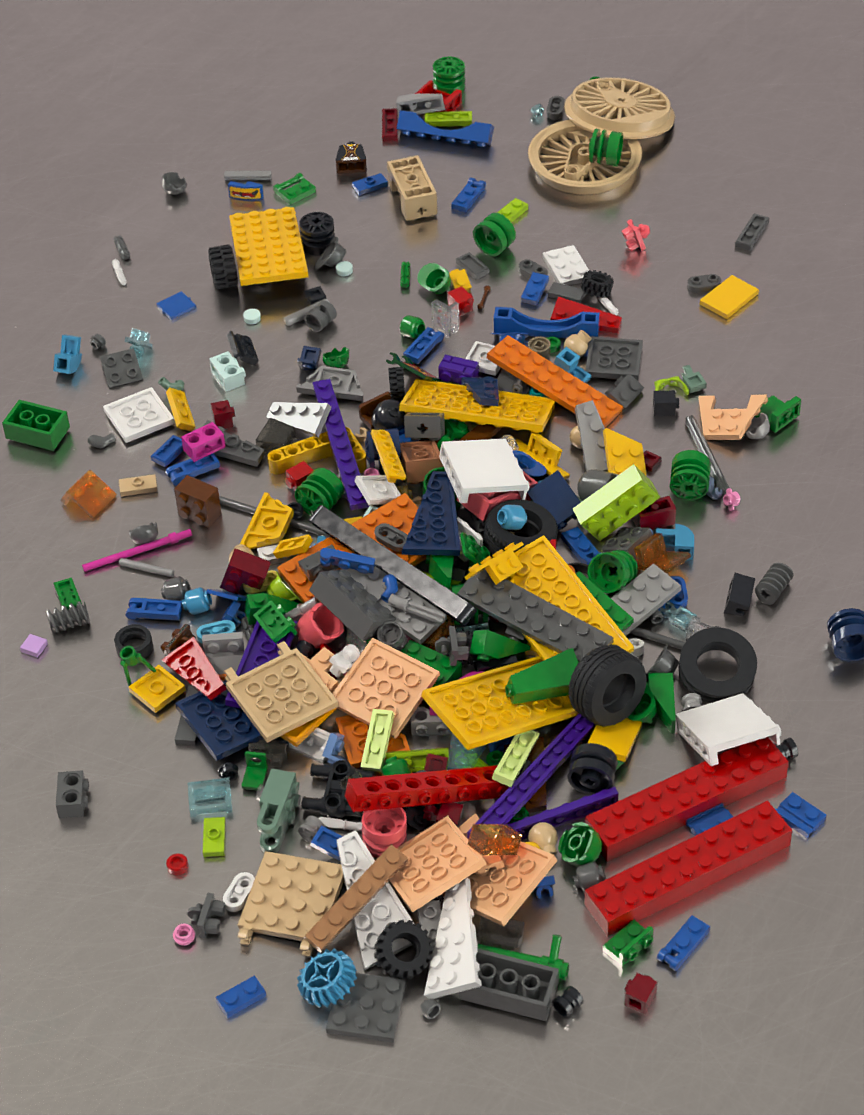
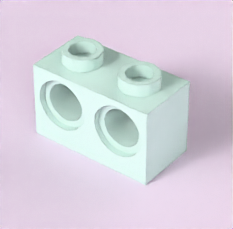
M229 351L209 358L211 372L225 392L245 385V370L238 365L237 359L232 357Z

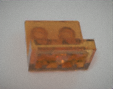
M89 470L64 494L60 501L64 505H67L70 501L75 502L91 518H94L115 498L116 493L93 471Z
M655 533L634 548L639 570H646L654 563L665 573H671L677 566L684 564L691 557V554L688 552L666 551L662 533Z

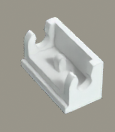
M317 727L298 747L289 743V748L324 763L327 758L322 756L330 733Z

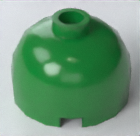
M578 822L572 824L573 828L569 831L565 830L559 840L558 850L562 854L561 858L565 862L577 867L595 862L602 849L600 835L593 827L586 823Z

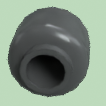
M178 576L164 582L161 594L164 600L182 601L185 593L191 590L187 579L184 580L183 577Z
M596 862L577 867V875L573 876L576 888H581L584 893L585 889L606 880L602 865L598 866Z

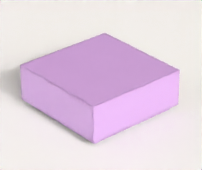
M29 634L21 645L20 650L22 653L38 658L48 645L47 639Z

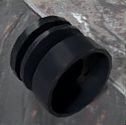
M312 212L303 216L299 221L303 251L309 255L321 256L329 242L335 237L334 219L324 212Z

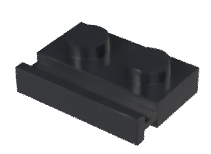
M230 331L227 338L234 358L240 357L242 361L256 365L259 360L251 338L238 333L234 335L233 331Z

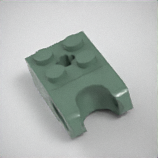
M271 768L259 800L260 813L257 818V828L261 832L260 848L264 853L265 851L279 852L289 825L294 822L295 808L299 807L301 802V795L298 794L299 782H297L296 773ZM269 837L275 838V844L270 846L266 844Z

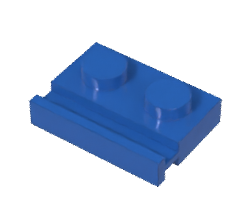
M794 792L784 799L777 809L775 808L792 829L806 838L826 820L827 816Z
M721 803L687 819L686 826L696 836L733 816Z

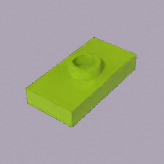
M225 817L204 818L203 857L225 856Z

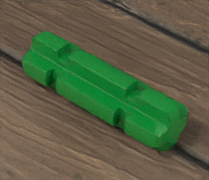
M402 262L400 286L408 288L411 267L409 262Z

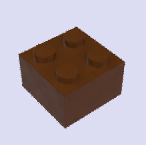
M186 475L174 488L178 515L182 518L210 528L222 514L217 487Z

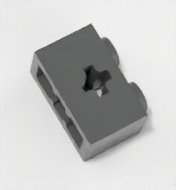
M409 412L404 416L405 437L411 438V440L429 438L430 441H437L445 435L444 413Z

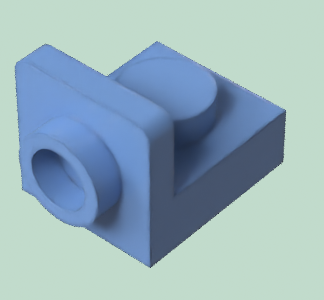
M330 733L322 756L328 758L327 762L333 764L338 760L348 761L346 758L338 755V752L340 753L344 747V735Z

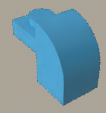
M62 335L61 352L55 354L53 371L66 374L76 372L82 358V353H80L81 337Z
M565 347L556 356L554 364L585 383L591 379L592 375L577 366L580 356L569 348Z
M676 524L675 529L656 528V542L659 547L674 548V559L693 560L695 538L693 532L688 527Z

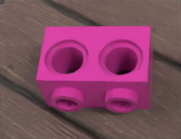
M214 422L181 436L183 450L193 462L226 447L224 434Z

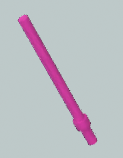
M190 529L179 533L173 532L168 534L167 537L83 564V571L86 572L119 561L120 558L125 559L167 544L179 543V540L191 537L192 532Z

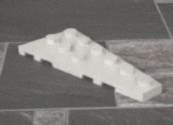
M356 830L337 839V848L347 890L375 862ZM389 882L353 918L364 971L378 962V959L374 958V953L376 952L374 946L382 931L393 922L412 920ZM395 939L392 943L393 954H397L412 944L406 939Z
M468 877L445 892L424 996L428 999L481 986V980L477 974L480 968L479 963L476 962L478 949L475 925L472 924L474 912L470 908L472 893Z

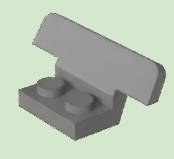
M242 632L202 635L204 652L217 673L225 674L224 670L230 667L236 673L245 651Z

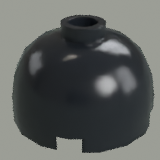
M388 399L376 406L371 417L372 424L376 430L398 428V431L405 427L404 416L407 413L399 411V401Z

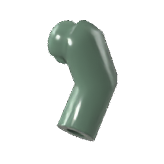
M162 377L158 381V384L166 391L169 387L180 391L184 389V382L182 380L170 383L165 377Z

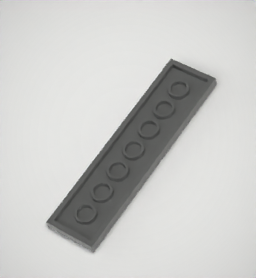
M486 570L468 579L457 593L459 597L472 606L557 653L573 648L578 663L593 649L604 645H611L614 642L612 636L507 579L495 585Z

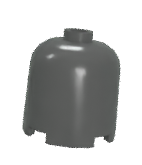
M597 469L586 471L578 481L577 490L580 499H587L619 474Z

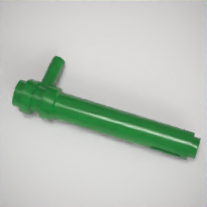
M553 935L550 956L543 955L542 957L477 943L478 949L559 969V982L561 980L566 981L568 976L569 963L564 962V959L558 958L562 938L560 935Z

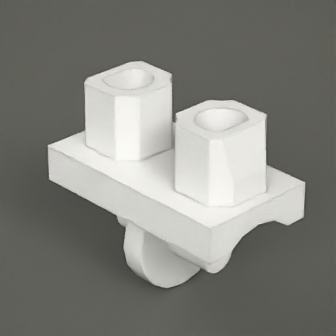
M349 644L342 651L333 655L329 660L333 664L329 671L338 678L348 672L360 656L358 648L355 645Z

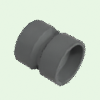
M322 300L305 314L304 319L311 330L320 332L336 318L337 312L330 302Z
M388 621L378 628L377 638L380 642L400 652L408 643L398 623Z

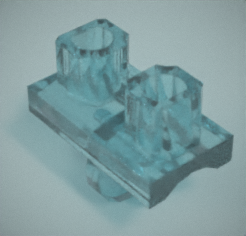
M132 328L131 336L125 337L124 342L132 344L130 349L134 348L137 358H141L144 355V347L148 349L153 347V344L149 343L150 333Z

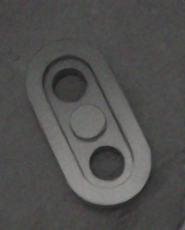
M553 96L549 99L547 117L551 120H557L562 117L565 105L563 97Z
M525 259L519 263V273L529 279L532 272L548 276V270L532 260Z
M716 274L693 276L688 279L687 288L695 293L712 291L721 284V278Z
M387 523L379 524L374 530L375 538L379 543L396 552H402L408 536L406 533Z

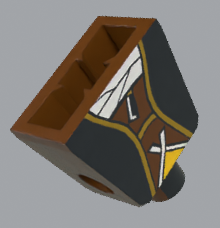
M349 141L346 145L339 146L336 156L337 174L367 172L366 156L361 144Z

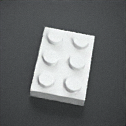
M574 245L542 253V258L557 283L568 286L580 284L585 272L589 271Z

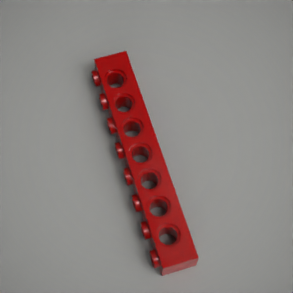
M496 765L348 779L345 797L352 811L360 812L500 798L509 786L492 779L493 773L498 766Z

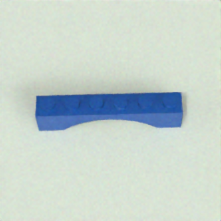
M400 110L397 130L401 134L408 136L412 133L420 138L431 136V139L434 140L445 138L446 141L455 143L457 140L465 145L477 143L476 146L486 147V145L491 146L494 126L492 124L475 122L461 129L443 130L427 124L415 112Z
M495 307L494 333L517 332L536 337L568 338L583 330L590 337H598L600 313L581 312L566 319L541 320L524 315L514 308Z

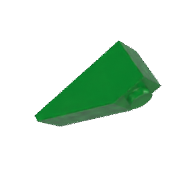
M426 555V564H429L431 576L435 581L450 590L454 556Z
M267 593L248 594L245 607L248 625L256 624L257 620L253 614L270 600L276 606L280 604L287 613L296 608L299 603Z
M476 630L473 633L470 654L477 656L479 661L489 662V659H499L528 651L531 646L489 630Z
M648 673V681L646 683L655 698L657 705L656 713L669 732L675 733L676 715L673 673Z

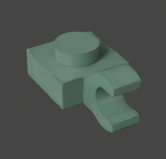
M690 365L682 367L684 373L681 374L683 377L682 381L687 385L690 393L706 389L707 383L700 372L694 373Z

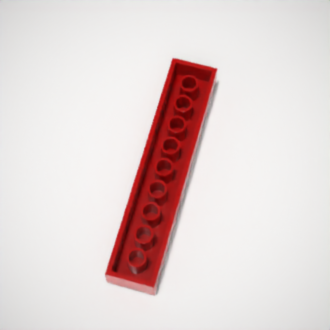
M769 737L758 739L717 755L719 763L717 765L710 766L704 761L585 816V823L593 827L600 835L602 841L601 855L609 862L685 826L686 820L721 803L725 807L786 778L789 761Z
M767 800L585 889L584 905L608 937L622 930L633 919L638 922L789 847L793 830Z

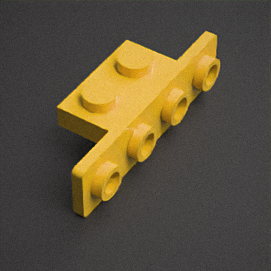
M372 430L371 436L380 456V462L388 482L395 483L397 479L405 480L406 474L389 432L385 430Z
M531 433L528 445L519 439L508 442L509 446L512 447V451H522L544 465L546 474L549 476L558 470L564 479L570 477L569 473L558 466L562 449L540 434Z
M514 542L504 548L505 551L501 549L493 554V558L490 556L480 562L481 565L478 563L468 569L470 573L464 578L468 580L486 570L495 585L524 568L514 553L524 544L522 542L516 545Z

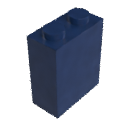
M558 470L527 492L532 502L543 506L551 513L556 520L558 531L568 525L567 522L572 518L574 520L577 519L573 508L581 502Z

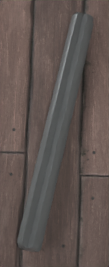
M693 415L687 416L685 423L699 452L704 453L711 462L710 474L715 479V485L718 487V491L722 489L723 494H726L729 486L695 417Z

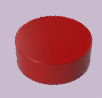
M179 853L171 855L166 861L168 872L172 875L184 874L188 869L186 856Z

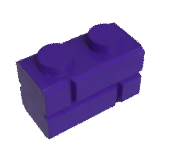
M445 354L438 367L439 379L462 385V377H478L479 362Z

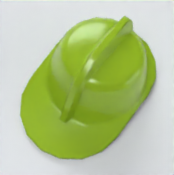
M276 571L277 577L267 587L268 594L291 601L298 599L303 604L291 591L279 572Z

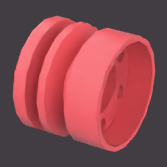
M402 807L363 812L362 841L373 857L379 858L391 844L398 848L407 842V819Z

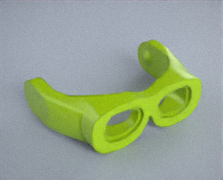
M679 376L657 380L654 383L655 391H660L666 385L681 388L685 395H689L687 385Z

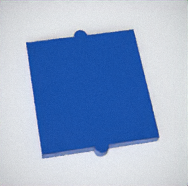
M182 291L156 303L157 307L162 310V314H166L171 320L197 308L191 301V298L187 297Z
M218 589L206 590L208 594L236 601H246L247 598L246 596Z

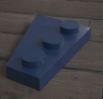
M462 377L461 384L467 386V391L473 393V398L480 405L498 406L497 379L493 377Z

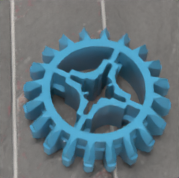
M334 948L332 951L326 949L323 954L318 952L316 957H311L308 963H304L305 968L299 970L300 976L297 977V986L301 996L312 1006L315 1005L320 1008L322 1005L328 1007L330 1003L336 1005L338 999L343 1000L345 994H350L349 988L355 986L354 980L357 979V970L349 956Z

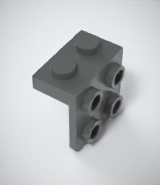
M622 527L617 531L616 535L606 541L602 551L603 553L615 550L627 551L634 557L639 567L659 546L650 528Z

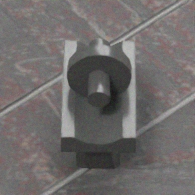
M449 626L450 636L448 638L441 637L435 642V650L443 655L449 653L450 666H456L457 660H468L466 633L456 632L455 626Z
M207 893L204 905L197 903L196 907L188 909L187 915L192 919L191 924L197 925V928L200 930L199 938L205 939L207 933L218 934L220 919L212 917L213 915L224 916L226 910L225 902L215 900L213 893Z

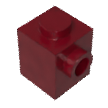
M224 400L211 403L214 424L224 429L233 428L232 417H235V411L233 406L230 407L229 401Z
M636 973L633 980L629 979L626 984L624 1006L646 1014L657 994L658 981H655L648 975Z

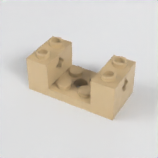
M419 156L388 161V183L392 192L399 191L401 195V211L405 220L436 215L437 193Z

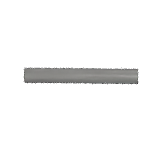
M124 558L119 560L120 566L173 577L175 573L174 570Z

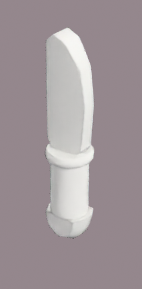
M114 259L112 260L114 272L120 283L125 286L127 281L123 274V269L120 266L119 260Z
M599 296L597 298L611 314H618V308L607 297L601 298Z
M326 817L319 818L324 826L328 828L362 832V822L343 821Z

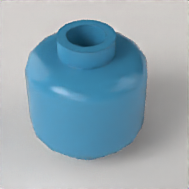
M504 505L498 511L497 520L503 529L519 530L526 523L527 514L520 505Z
M199 587L185 593L182 605L185 611L188 610L190 614L197 615L210 609L212 598L210 594L206 593L204 588Z

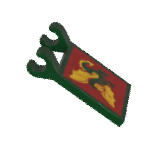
M389 353L393 355V360H386L388 364H398L400 367L426 380L441 381V379L414 365L409 357L402 356L406 360V362H403L396 353Z

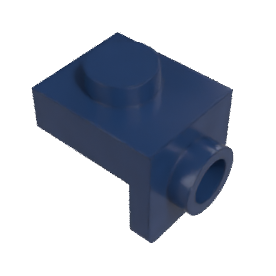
M303 346L301 358L297 359L299 367L305 371L317 370L321 349Z

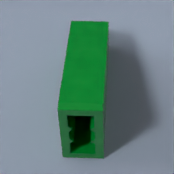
M571 648L511 675L507 685H505V693L507 697H510L511 703L518 704L569 695L570 679L578 665L574 649Z

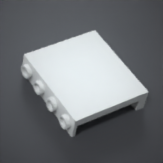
M506 439L442 442L439 458L460 503H467L469 494L507 491H518L522 500H525L526 493L529 491V482L526 481L523 470L520 469L518 460L512 452V447L509 446Z
M743 693L675 714L678 733L710 766L719 764L717 752L758 739L769 737L777 746L780 745L779 736H781V729L779 725L775 724L769 716L762 712L760 707L758 708Z

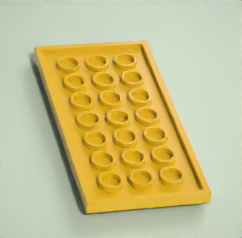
M294 207L229 215L241 286L309 277Z
M416 378L401 401L399 411H405V413H444L446 420L451 418L458 419L460 422L471 421L479 425L491 424L498 428L505 426L511 427L513 430L525 429L532 433L543 432L556 402L551 398L498 390V406L480 405L473 398V393L467 391V386Z
M544 535L514 552L524 568L508 577L507 580L614 638L612 645H617L629 653L634 651V646ZM523 634L543 661L559 654Z
M540 656L423 690L421 695L467 750L579 714L572 707L569 695L512 704L510 697L506 696L505 685H507L509 677L542 662L543 660Z

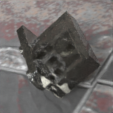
M481 916L480 927L476 930V940L480 941V944L493 946V944L502 945L501 948L506 950L518 949L522 944L525 922L510 919L505 926H502Z

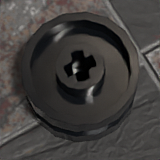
M586 743L579 745L572 753L571 765L567 775L568 782L577 791L588 795L612 788L618 764L617 756L612 750L600 744Z

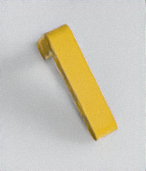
M345 427L359 472L363 473L367 469L366 452L352 431ZM327 432L320 434L319 438L312 436L269 452L267 456L269 471L272 474H282L286 472L285 470L302 461L310 464L334 454Z

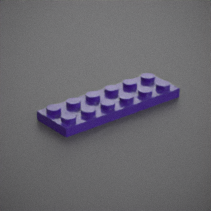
M256 621L236 671L237 676L239 677L279 657L278 651L280 649L277 647V644L285 641L290 648L294 638L292 631L275 644L259 622ZM228 691L225 705L241 708Z

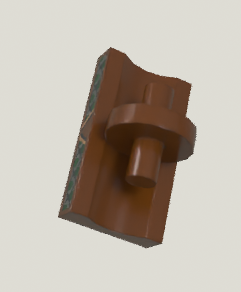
M184 624L181 629L173 631L171 641L164 642L161 645L164 655L170 654L194 636L190 630V625Z

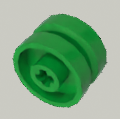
M491 213L475 226L473 238L481 251L489 256H497L514 242L516 231L513 224L504 215Z

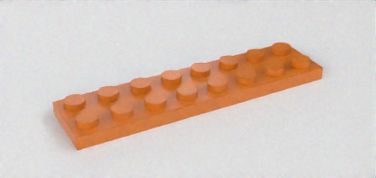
M509 335L487 353L486 358L573 413H575L576 405L593 400L605 428L623 410L622 405L611 400L606 395Z

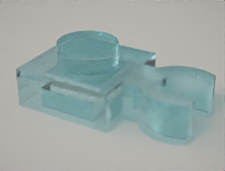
M671 602L666 603V609L668 610L660 608V613L663 617L669 618L670 624L684 632L697 619L696 614L682 606L676 609Z

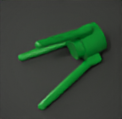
M125 646L120 651V657L122 658L120 664L123 667L128 687L132 683L127 666H135L142 662L151 671L156 672V669L140 653H137L132 646Z

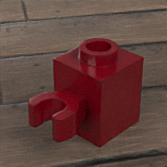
M455 802L442 803L440 809H437L434 805H426L423 819L428 821L435 820L437 823L448 816L458 827L464 805Z

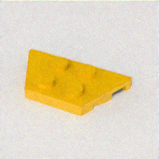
M605 428L603 430L608 472L621 474L634 464L646 475L642 444Z
M264 492L240 544L250 549L279 543L282 541L294 516L293 509L283 505L278 499L274 500L270 497L269 493Z

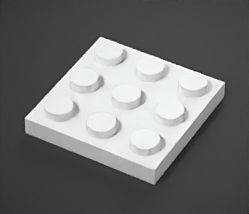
M152 387L103 406L104 412L125 443L175 424L174 417Z

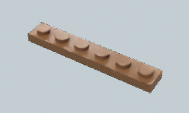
M391 844L309 930L304 939L322 953L407 862L408 857Z

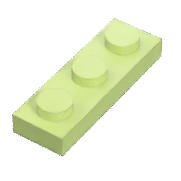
M373 709L360 766L362 770L382 772L395 715L393 711Z

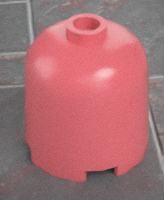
M321 602L306 612L299 619L296 626L299 640L309 642L315 646V649L320 648L321 643L329 644L344 632L343 622Z

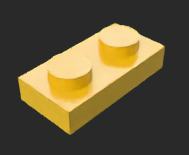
M308 534L282 540L273 554L279 559L305 553L309 549L313 538Z

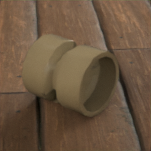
M544 337L530 339L528 348L550 361V341Z

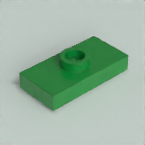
M72 577L53 583L61 607L64 605L69 610V604L72 603L76 608L77 602H81Z

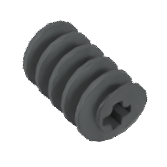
M783 563L772 564L755 588V594L758 599L768 605L774 604L793 578L792 569Z
M78 601L76 608L70 603L69 610L63 605L61 612L55 607L53 614L49 609L46 610L51 631L54 628L56 632H59V626L67 630V624L74 628L75 622L82 626V620H85L87 624L90 623L85 601L84 606Z

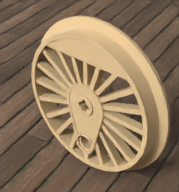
M599 78L586 81L574 89L573 94L566 99L564 105L565 113L573 123L592 133L595 128L600 129L601 133L603 130H606L607 137L610 136L612 131L623 132L624 139L650 138L668 131L675 121V113L664 93L648 84L630 79Z
M565 120L544 128L532 139L528 149V158L532 168L549 186L566 193L591 195L604 193L624 184L638 168L642 158V149L637 139H624L622 154L617 167L606 165V157L603 158L601 164L597 163V159L595 163H590L589 144L593 133L579 127L571 120ZM567 138L573 139L575 144L573 145ZM560 140L565 146L557 143V141ZM593 174L599 179L598 181H595Z

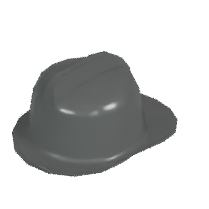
M334 237L329 242L324 253L315 263L314 270L319 269L323 265L336 267L339 262H342L346 249L338 243V237Z
M668 644L663 648L646 675L648 673L674 674L679 661L667 650Z

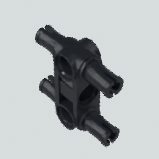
M338 760L330 765L312 763L310 769L311 777L328 778L324 797L320 799L303 796L301 809L320 812L326 818L341 819L346 815L362 817L364 811L353 812L345 797L348 779L360 778L358 773L361 774L362 778L374 777V771L356 769L346 760Z

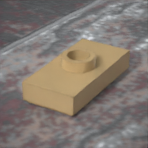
M155 474L119 479L121 497L158 492Z

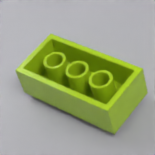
M633 464L574 507L573 511L580 525L598 541H601L649 505L653 504L660 498V495L653 482Z

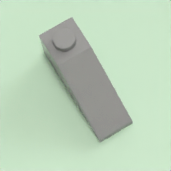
M442 94L398 96L396 102L398 113H400V110L417 114L445 110Z

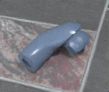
M710 477L709 489L706 495L713 500H718L721 498L723 491L722 489L718 491V487L714 488L715 479Z

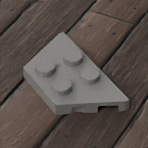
M320 366L315 370V373L310 374L306 378L307 381L303 385L298 384L296 387L297 393L315 395L312 382L330 379L336 398L364 400L356 371L350 369Z

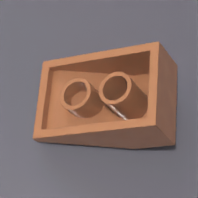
M424 440L400 443L402 467L406 474L405 479L407 483L419 484L421 481H424L425 475L429 471L443 467L439 458L440 451L435 441Z

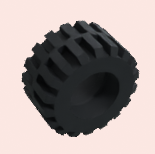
M230 244L210 247L208 256L215 288L218 290L237 286V268Z
M399 920L397 923H391L378 936L374 949H376L374 958L378 959L377 966L383 968L382 972L384 974L389 973L390 978L412 979L414 976L419 975L431 961V953L434 950V946H431L433 941L431 937H427L429 932L426 929L424 931L421 929V924L417 923L414 925L412 920L407 922ZM395 939H406L414 946L415 958L412 961L404 962L395 957L392 951V943Z

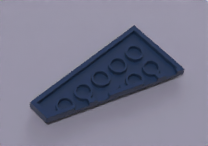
M432 472L421 505H419L413 520L410 533H408L406 543L402 548V555L460 556L461 548L454 489L446 472Z

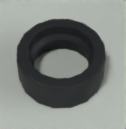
M132 624L121 628L116 633L114 642L119 657L120 651L124 648L122 645L125 641L132 638L145 640L141 646L134 648L144 659L152 652V636L146 627Z

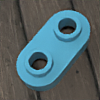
M230 620L205 624L197 629V639L202 643V635L236 632L234 622Z

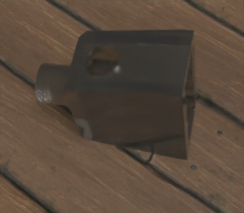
M270 417L256 438V445L264 449L265 454L268 455L269 452L301 441L302 439L296 438L293 426Z

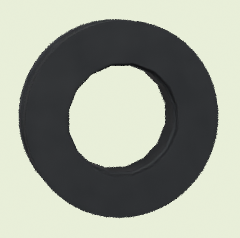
M721 627L706 628L693 634L683 645L678 665L679 676L684 687L690 693L700 695L704 702L713 703L742 693L745 695L749 691L757 670V657L752 645L739 633ZM711 650L726 652L738 664L737 674L725 681L709 679L700 672L697 666L698 658L703 653Z

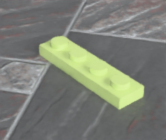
M530 730L515 735L494 771L492 779L512 787L540 733Z

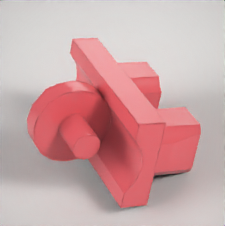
M630 219L627 221L628 227L622 230L624 238L628 240L626 245L630 251L638 247L643 251L646 249L643 239L647 238L650 234V228L643 224H639L636 227Z

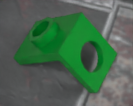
M246 751L247 767L241 787L242 789L262 791L268 771L266 754ZM257 757L261 759L262 762H254L251 760V758Z

